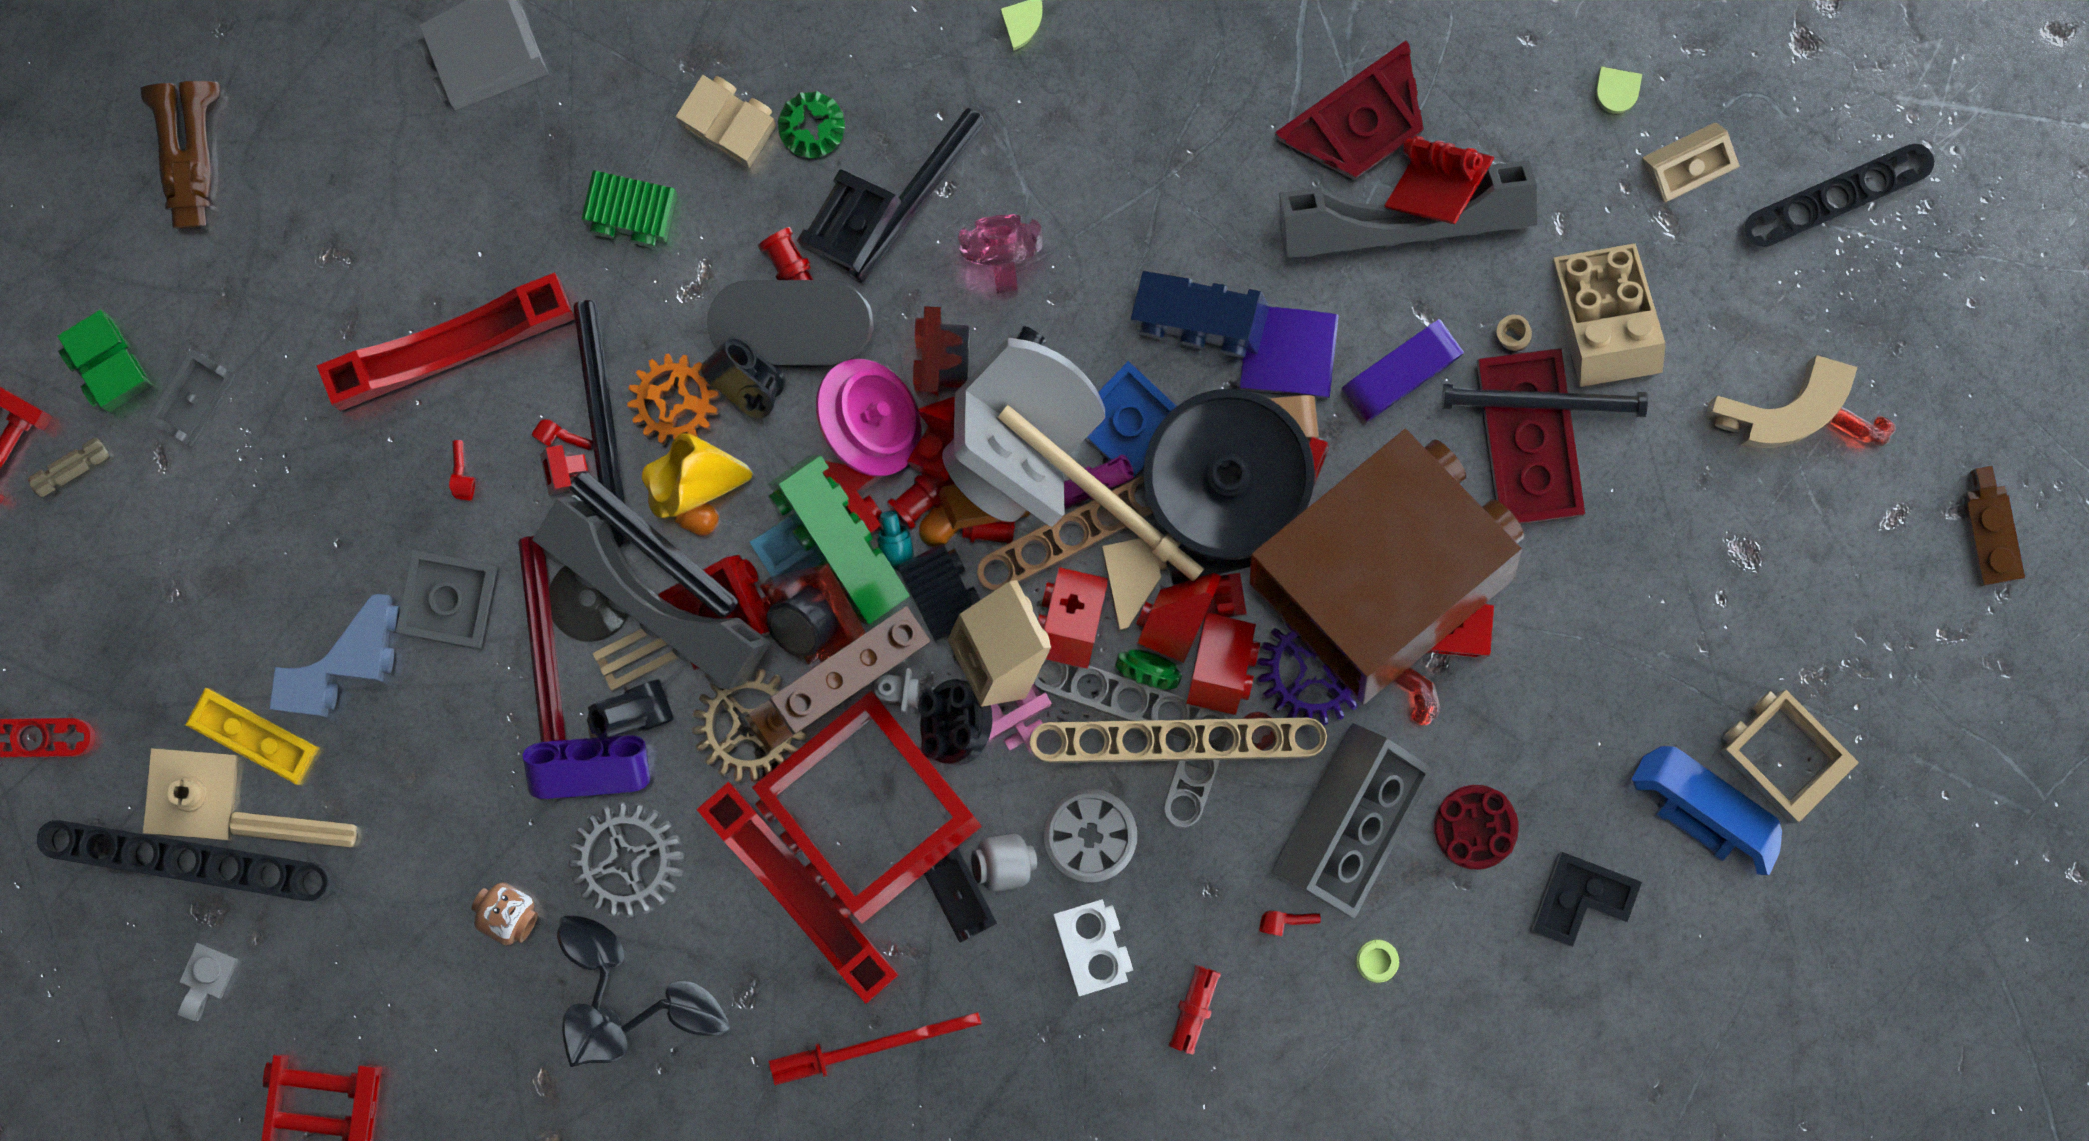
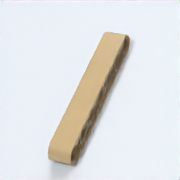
M1312 718L1048 722L1034 729L1030 737V748L1035 758L1046 763L1294 759L1313 757L1322 751L1326 745L1327 734L1322 723ZM1307 726L1315 730L1318 736L1315 748L1304 750L1296 744L1295 732L1299 727ZM1266 727L1273 732L1275 744L1272 749L1262 751L1254 746L1252 743V733L1256 728ZM1224 728L1230 732L1233 740L1230 749L1220 752L1211 747L1209 744V734L1212 730ZM1172 729L1184 730L1190 739L1189 747L1179 753L1170 750L1165 740L1166 734ZM1089 730L1099 732L1104 738L1103 749L1095 754L1086 753L1080 747L1079 740L1081 735ZM1129 730H1140L1146 736L1147 746L1142 752L1131 753L1123 746V736ZM1052 731L1059 735L1062 744L1058 752L1051 755L1040 752L1036 742L1041 733Z

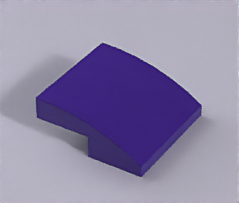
M1269 307L1258 354L1246 352L1245 358H1243L1240 388L1245 391L1285 393L1289 396L1312 395L1316 398H1330L1339 315L1311 310Z

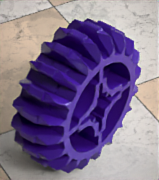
M1283 621L1288 633L1284 635L1279 629L1273 628L1270 634L1278 644L1275 646L1269 642H1263L1261 645L1263 651L1272 654L1271 659L1258 658L1256 663L1259 667L1269 668V673L1261 674L1257 677L1258 683L1271 681L1273 686L1262 694L1264 699H1269L1277 694L1281 700L1273 706V710L1278 713L1285 704L1291 707V710L1287 714V718H1296L1298 711L1304 713L1303 718H1312L1313 714H1318L1319 722L1325 726L1328 724L1327 711L1331 710L1334 717L1340 721L1344 718V713L1339 705L1343 703L1352 711L1358 706L1356 701L1350 697L1351 692L1346 686L1343 688L1337 683L1338 680L1324 663H1322L1323 666L1320 669V672L1324 675L1322 679L1317 680L1315 675L1312 680L1308 678L1302 685H1299V681L1305 676L1304 673L1308 669L1304 660L1310 658L1313 663L1315 659H1320L1315 653L1308 652L1293 641L1299 638V636ZM1283 650L1291 656L1290 659L1296 664L1298 670L1297 677L1287 689L1284 687L1279 673V663ZM1315 685L1322 688L1325 692L1328 691L1335 699L1326 703L1310 704L1296 699V697L1307 686Z

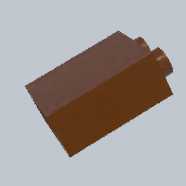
M1406 428L1251 555L1250 585L1362 705L1366 704L1515 579L1522 548L1518 543L1524 539V532L1515 516L1495 499H1490L1481 506L1460 485L1466 479V472L1456 455L1444 443L1436 439L1424 447Z

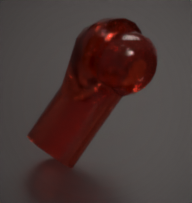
M1841 407L1831 421V425L1855 440L1877 446L1888 444L1891 441L1890 436L1896 431L1895 424L1884 416L1877 417L1872 425L1844 407Z
M1411 667L1393 680L1413 694L1415 707L1411 712V717L1417 724L1426 726L1434 718L1438 717L1440 703L1436 686L1431 680Z

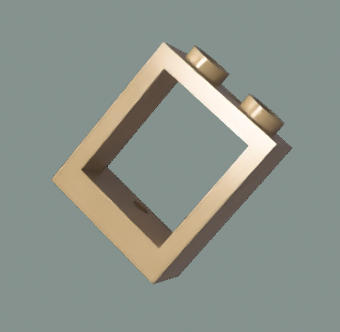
M1787 690L1780 691L1776 695L1769 691L1753 706L1752 709L1757 714L1746 725L1740 720L1723 736L1727 744L1720 752L1790 823H1798L1859 762ZM1779 709L1831 759L1790 801L1739 751Z

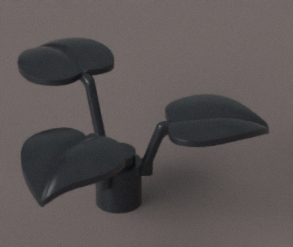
M564 916L560 918L557 939L564 955L579 967L588 970L599 968L600 978L591 1006L587 1004H574L567 1009L563 1016V1042L570 1067L587 1063H611L622 1059L628 1050L625 1035L661 1009H668L669 1021L687 1033L714 1036L725 1034L730 1029L729 1021L716 999L703 987L688 981L671 983L665 991L667 999L659 1000L624 1026H620L621 1020L614 1011L607 1008L599 1009L609 976L608 966L618 967L624 961V951L620 941L611 930L592 919L581 916Z

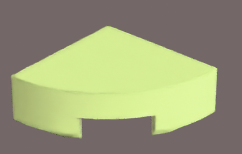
M1027 0L1001 8V14L1013 51L1025 46L1037 32L1042 19V0Z

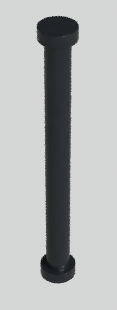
M1443 384L1442 409H1452V405L1627 412L1636 413V417H1646L1648 396L1647 392H1637L1636 396L1460 389L1453 388V384Z

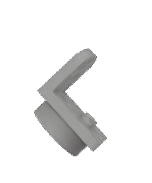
M1007 338L956 391L954 439L943 450V462L950 477L963 494L989 515L1002 521L1014 522L1026 511H1029L1052 527L1065 514L1064 473L997 417L1009 405L1066 454L1070 455L1105 419V407L1095 386L1070 360L1040 344Z

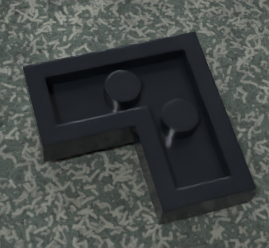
M1560 852L1531 932L1573 947L1587 908L1628 922L1642 882L1570 854Z

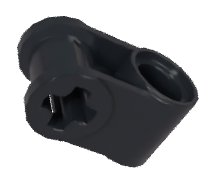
M729 337L701 366L705 381L714 389L719 390L750 417L764 418L768 416L774 408V397L780 395L785 387L783 373L755 352L746 341L738 337ZM769 378H772L770 386H766ZM752 396H756L753 404H751L750 400Z

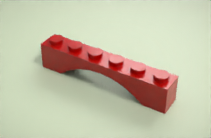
M554 272L518 286L491 302L442 324L393 341L358 349L316 366L331 405L342 411L575 319L561 280Z
M728 781L696 809L788 912L865 1004L870 1002L899 976L898 972L850 917L845 918L830 900L832 897L822 886L818 885L801 861L731 782Z

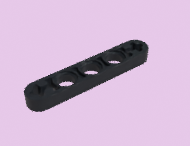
M1909 144L1755 211L1745 220L1741 230L1742 238L1746 245L1752 249L1760 251L1769 249L1911 187L1930 175L1935 162L1933 154L1929 148L1922 144ZM1908 154L1913 159H1922L1923 165L1918 168L1919 174L1914 169H1909L1900 173L1896 178L1894 169L1902 166L1909 159ZM1875 169L1883 172L1887 180L1884 190L1872 191L1866 186L1864 179L1867 171ZM1840 186L1847 191L1849 200L1845 207L1835 208L1829 204L1826 195L1830 187ZM1799 202L1808 206L1811 218L1807 224L1799 225L1790 219L1788 212L1789 207L1793 203ZM1778 210L1780 222L1788 232L1784 234L1781 225L1772 229L1767 234L1768 240H1764L1761 235L1754 236L1752 230L1757 226L1755 220H1759L1762 225H1767L1778 218L1774 211Z

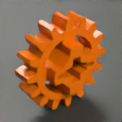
M665 354L663 365L659 366L655 360L650 359L648 360L651 368L649 373L641 370L636 371L641 383L640 385H629L628 389L631 393L637 395V399L627 402V406L631 410H639V413L632 419L636 426L644 423L647 424L643 432L644 436L649 438L657 432L659 433L658 442L660 445H665L669 437L675 439L679 434H692L698 437L697 428L711 429V425L706 420L707 415H718L719 410L710 405V401L720 398V394L716 390H708L710 385L705 381L704 377L700 376L702 373L701 362L696 363L690 368L688 367L689 358L687 355H682L679 363H674L671 355ZM671 373L669 380L659 386L652 384L659 377ZM689 377L698 384L702 399L689 394L687 390ZM678 387V394L684 402L683 404H675L673 410H670L669 413V406L663 399L665 396H672L674 390L677 391ZM646 401L658 406L660 410L658 423L649 416ZM688 414L695 415L689 423L676 427L678 420Z

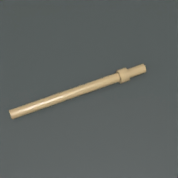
M1007 405L997 417L1000 421L1153 548L1151 553L1163 563L1169 561L1193 582L1201 574L1204 568L1178 548L1180 544L1168 533L1164 536L1012 407Z

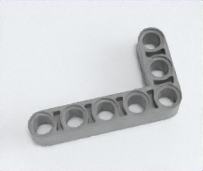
M1045 659L1044 663L1053 662L1057 664L1061 669L1062 676L1057 683L1052 685L1042 683L1038 676L1033 683L1043 693L1124 721L1159 720L1158 709L1166 703H1173L1179 707L1182 713L1181 720H1201L1205 717L1228 719L1223 712L1186 704V698L1137 683L1131 679L1090 665L1086 669ZM1085 676L1096 677L1102 686L1101 693L1092 699L1081 696L1077 689V684L1081 678ZM1131 689L1138 692L1141 696L1142 704L1137 711L1125 712L1119 707L1117 700L1118 695L1122 691ZM1222 728L1221 735L1217 739L1209 740L1211 747L1216 751L1223 752L1229 731ZM1172 729L1166 734L1185 741L1181 752L1189 747L1190 739L1184 730ZM1205 760L1208 765V774L1204 779L1198 781L1192 780L1186 775L1184 769L1186 761H1178L1163 806L1164 817L1169 824L1176 828H1187L1199 820L1220 760ZM1187 797L1193 802L1195 810L1191 819L1180 821L1172 815L1171 804L1174 799Z

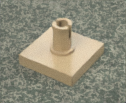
M151 748L143 833L231 840L232 834L230 833L229 824L231 815L234 813L239 756Z

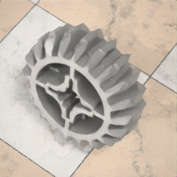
M620 802L617 808L618 816L614 817L610 807L604 806L601 810L605 821L600 822L597 817L590 814L587 820L594 829L588 832L581 827L577 828L576 834L586 840L583 846L577 843L570 844L569 849L571 851L581 852V860L573 859L568 861V867L582 868L583 873L574 876L571 881L575 885L586 881L589 885L580 893L582 899H587L594 893L598 895L593 903L594 909L600 910L607 900L610 902L608 909L610 916H616L619 912L620 904H623L626 917L631 918L634 917V904L636 903L639 904L643 914L651 912L647 901L651 897L655 903L663 905L665 899L658 892L662 887L669 892H675L676 886L666 880L669 874L676 877L682 876L683 871L681 869L671 867V860L684 859V853L670 852V846L678 844L681 839L678 835L667 839L663 835L671 829L672 824L670 821H665L658 827L654 825L660 814L658 811L652 810L645 820L642 818L644 805L637 803L631 816L628 815L627 804ZM632 824L640 826L648 831L655 841L647 845L634 847L629 844L619 825ZM608 831L612 848L611 853L606 860L592 866V855L595 845L601 836ZM621 847L628 848L627 853L634 851L639 854L646 851V853L637 856V859L631 862L632 874L625 872V867L618 869V867L613 866L606 869L621 858ZM660 853L661 860L658 874L654 881L645 889L642 883L641 867L646 860ZM619 873L623 876L627 885L630 886L633 895H616L605 889L597 879L605 875Z

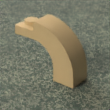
M1816 355L1809 360L1801 389L1791 404L1777 409H1762L1716 396L1709 403L1706 417L1716 420L1715 426L1727 431L1739 432L1740 427L1745 428L1741 444L1744 446L1776 448L1793 444L1822 428L1839 412L1850 393L1857 367Z

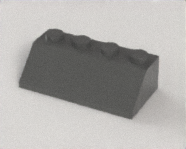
M1352 723L1286 847L1282 851L1272 873L1355 919L1431 778L1434 769L1388 738Z

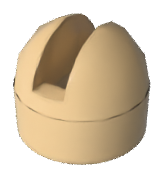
M1509 315L1499 322L1497 337L1506 349L1519 351L1523 350L1530 343L1532 330L1524 317ZM1510 329L1522 337V339L1517 341L1508 336L1506 332Z

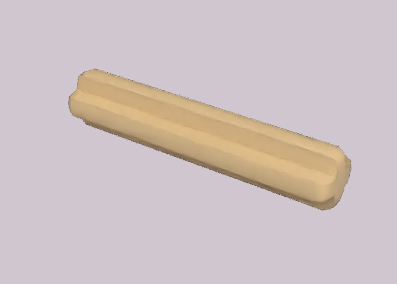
M240 812L232 813L229 824L232 835L353 847L357 836V828L352 824Z

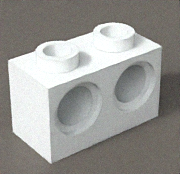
M1103 899L1053 914L1078 996L1128 982L1126 972L1133 971L1126 946L1118 948L1113 932L1120 930V926L1113 905L1105 907ZM1086 913L1095 915L1101 925L1099 933L1091 939L1081 937L1076 931L1077 919ZM1098 954L1108 956L1113 963L1111 975L1102 980L1092 977L1088 970L1090 960Z

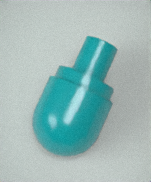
M892 510L880 515L883 529L878 532L877 542L878 547L884 553L893 569H898L897 565L913 558L914 549L910 532L907 531L906 526L899 524L897 512Z

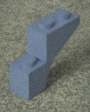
M384 594L372 595L329 653L320 661L301 668L275 667L269 709L277 712L327 718L328 709L335 708L338 695V685L332 683L333 676L383 682L384 674L391 673L394 661V649L388 648L390 631H396L400 607L394 606L395 598Z

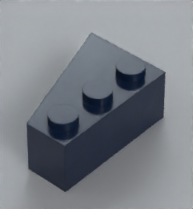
M1143 271L1130 320L1136 327H1140V334L1148 337L1164 339V335L1167 333L1180 336V343L1184 345L1204 348L1205 343L1222 346L1220 352L1245 358L1246 352L1258 354L1270 305L1262 292L1249 289L1248 294H1242L1227 290L1228 286L1224 284L1213 283L1212 286L1194 283L1189 278Z

